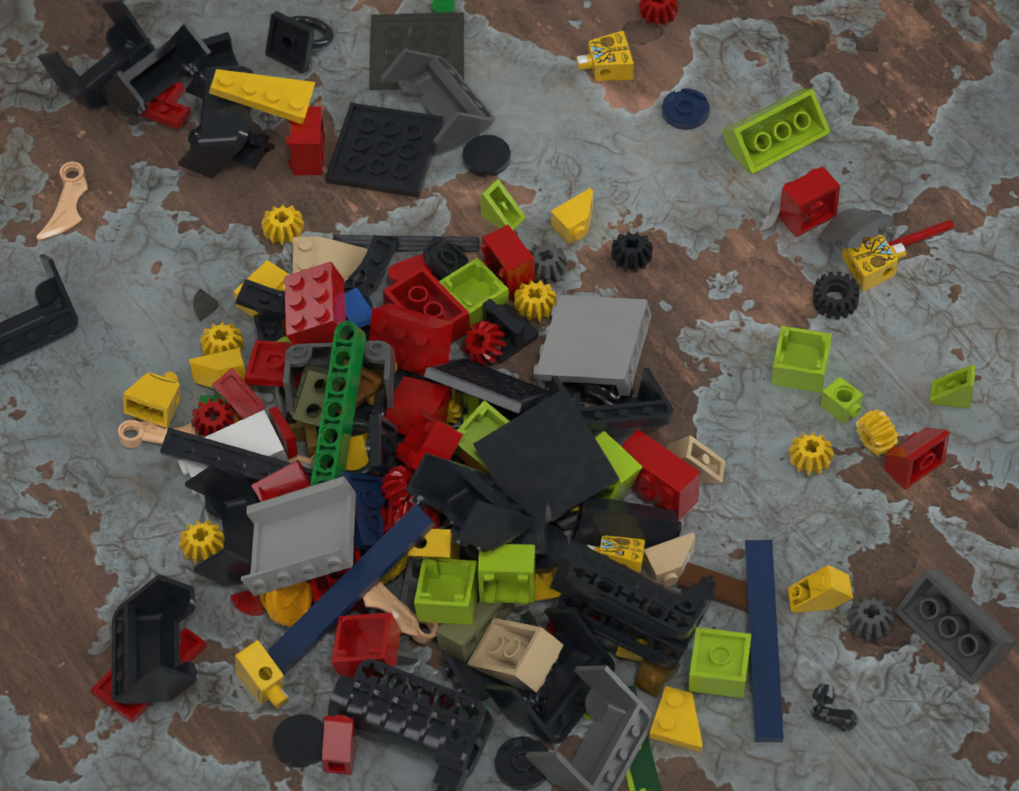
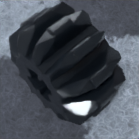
M628 230L626 235L618 234L617 240H613L611 258L612 261H615L617 268L624 267L625 272L633 269L636 273L638 267L646 269L647 263H651L653 245L652 242H649L647 235L640 236L639 231L631 234Z

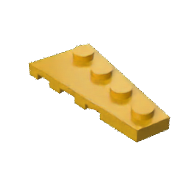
M216 69L209 93L303 124L315 82Z

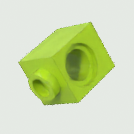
M839 376L822 391L821 407L844 424L850 418H856L862 411L863 394Z

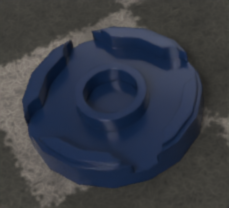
M684 88L678 92L672 91L664 98L662 103L664 120L677 129L689 130L700 127L707 121L710 113L707 98L704 94L694 89Z

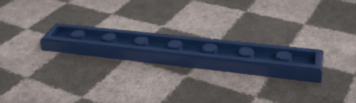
M415 504L267 650V653L283 675L338 622L339 616H344L436 525L420 506Z
M745 540L749 634H751L750 658L755 742H783L772 540Z

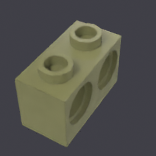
M309 364L304 366L295 394L294 412H290L293 420L320 426L326 385L323 388L317 389L314 387V384L319 379L327 380V369ZM315 403L319 405L316 412H306L310 404Z

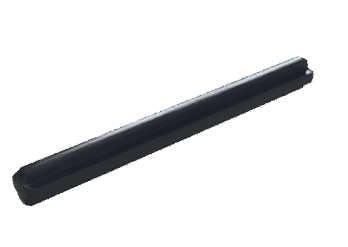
M334 235L333 240L368 249L374 235ZM377 235L396 242V250L423 251L427 244L434 239H440V242L444 244L446 242L452 243L462 251H479L480 238L478 236Z

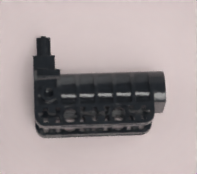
M572 539L560 558L550 588L561 593L555 608L575 609L594 634L662 668L672 669L678 665L695 635L696 627H699L701 620L709 609L715 594L712 591L717 583L712 581L713 576L708 575L707 578L703 576L698 585L692 582L688 591L682 588L681 591L677 592L665 586L664 583H659L645 574L639 573L627 567V565L621 564L607 555L601 554L589 546ZM589 614L595 615V616H597L600 620H599V621H596V620H594V619L588 617L587 615H589ZM637 639H643L649 643V646H646L638 642Z
M365 659L362 661L353 679L341 674L333 689L328 705V716L344 715L354 719L355 730L433 760L438 766L432 781L438 786L436 791H462L466 779L471 776L478 764L494 724L493 716L478 699L375 659ZM374 665V670L384 675L382 685H379L381 679L371 675L367 679L364 670L366 668L370 669ZM422 689V691L419 693L421 697L420 699H417L418 690ZM431 695H434L433 705L429 704L432 701ZM444 699H447V701L444 703L443 707L441 708V707H440V703L443 704V700H444ZM469 708L473 709V710L470 712V714L472 715V718H471V719H468V718H469V715H468V713H469ZM484 719L487 721L486 725H482Z

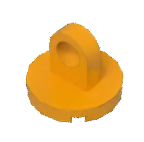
M303 581L260 594V602L267 610L270 619L276 624L291 627L310 609L312 602L311 587L309 583Z

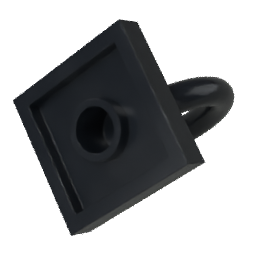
M275 11L270 17L265 55L305 73L309 70L312 49L328 46L334 39V32L327 23L309 16L289 17ZM314 28L322 31L325 36L321 39L313 40Z
M380 413L369 414V421L354 419L352 429H361L370 435L366 440V450L370 460L362 468L357 470L346 469V472L370 475L377 470L385 476L389 470L396 466L398 467V458L395 457L397 453L395 448L398 445V427ZM338 434L333 435L331 443L337 440ZM334 459L328 462V468L333 466Z

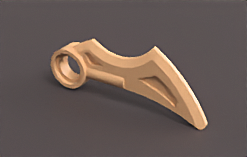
M68 162L61 167L60 177L64 187L54 214L43 230L36 236L38 241L57 236L82 221L77 212L76 205L80 196L88 190L85 180V172L80 163ZM72 171L79 173L76 178L66 177Z
M127 420L120 424L118 437L120 444L127 448H136L144 441L163 444L168 428L147 421ZM191 423L183 427L173 428L196 435L195 428L192 427ZM129 430L138 432V435L133 438H128L124 434Z
M380 580L362 597L366 607L377 608L386 613L391 612L401 629V633L412 636L418 643H429L437 636L438 623L419 622L417 615L394 596ZM419 623L425 624L429 628L430 634L423 633L419 628Z

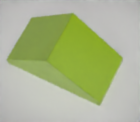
M496 179L480 194L481 217L499 228L509 225L514 230L526 218L499 179Z
M971 364L931 382L930 403L933 405L970 409L976 367Z

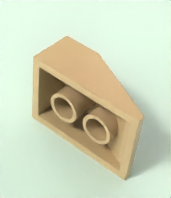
M320 236L293 237V273L331 261L345 282L361 264L368 249Z
M493 618L467 665L517 688L537 693L544 684L545 677L553 663L558 659L563 644L542 627Z

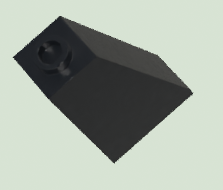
M594 496L580 505L570 541L575 539L585 545L600 547L601 538L606 535L645 540L644 549L679 537L682 523L678 521L675 510Z

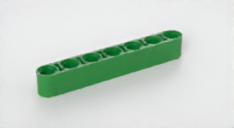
M351 321L339 323L334 332L310 487L337 479L339 475L346 472L366 343L364 331ZM354 331L353 337L347 340L348 334ZM350 357L348 364L343 366L344 360ZM346 382L345 388L339 392L340 385ZM342 408L341 414L335 417L336 411ZM338 434L337 440L331 443L333 435ZM334 459L333 466L327 469L328 462Z

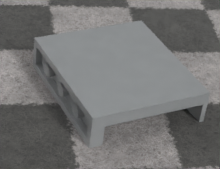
M559 295L557 304L552 308L551 324L546 327L545 343L540 347L539 363L534 366L533 375L534 379L538 381L539 387L545 389L546 382L551 381L552 376H557L560 382L616 385L619 395L629 396L652 316L647 299Z
M344 476L247 506V516L254 523L251 573L242 576L241 580L253 596L353 567L356 492Z

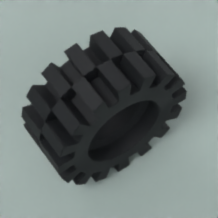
M832 271L828 272V277L823 274L821 275V280H816L813 304H815L814 308L819 310L820 315L823 316L827 313L826 318L831 319V316L834 315L835 320H840V315L845 319L848 317V313L852 315L854 310L857 309L860 293L859 284H856L854 278L849 280L850 275L847 273L843 277L841 276L842 272L837 271V275H834ZM840 292L846 297L843 299H832L827 296V293Z

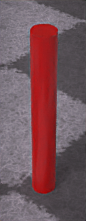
M948 220L889 241L888 244L893 246L902 243L905 247L954 229V224L952 220Z

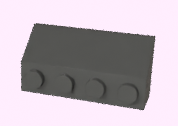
M940 569L925 570L894 611L971 685L998 666L1018 642Z

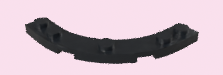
M374 234L363 261L344 282L345 293L357 287L365 299L384 277L396 250L397 243ZM245 278L236 298V304L265 315L286 319L285 291L276 290Z

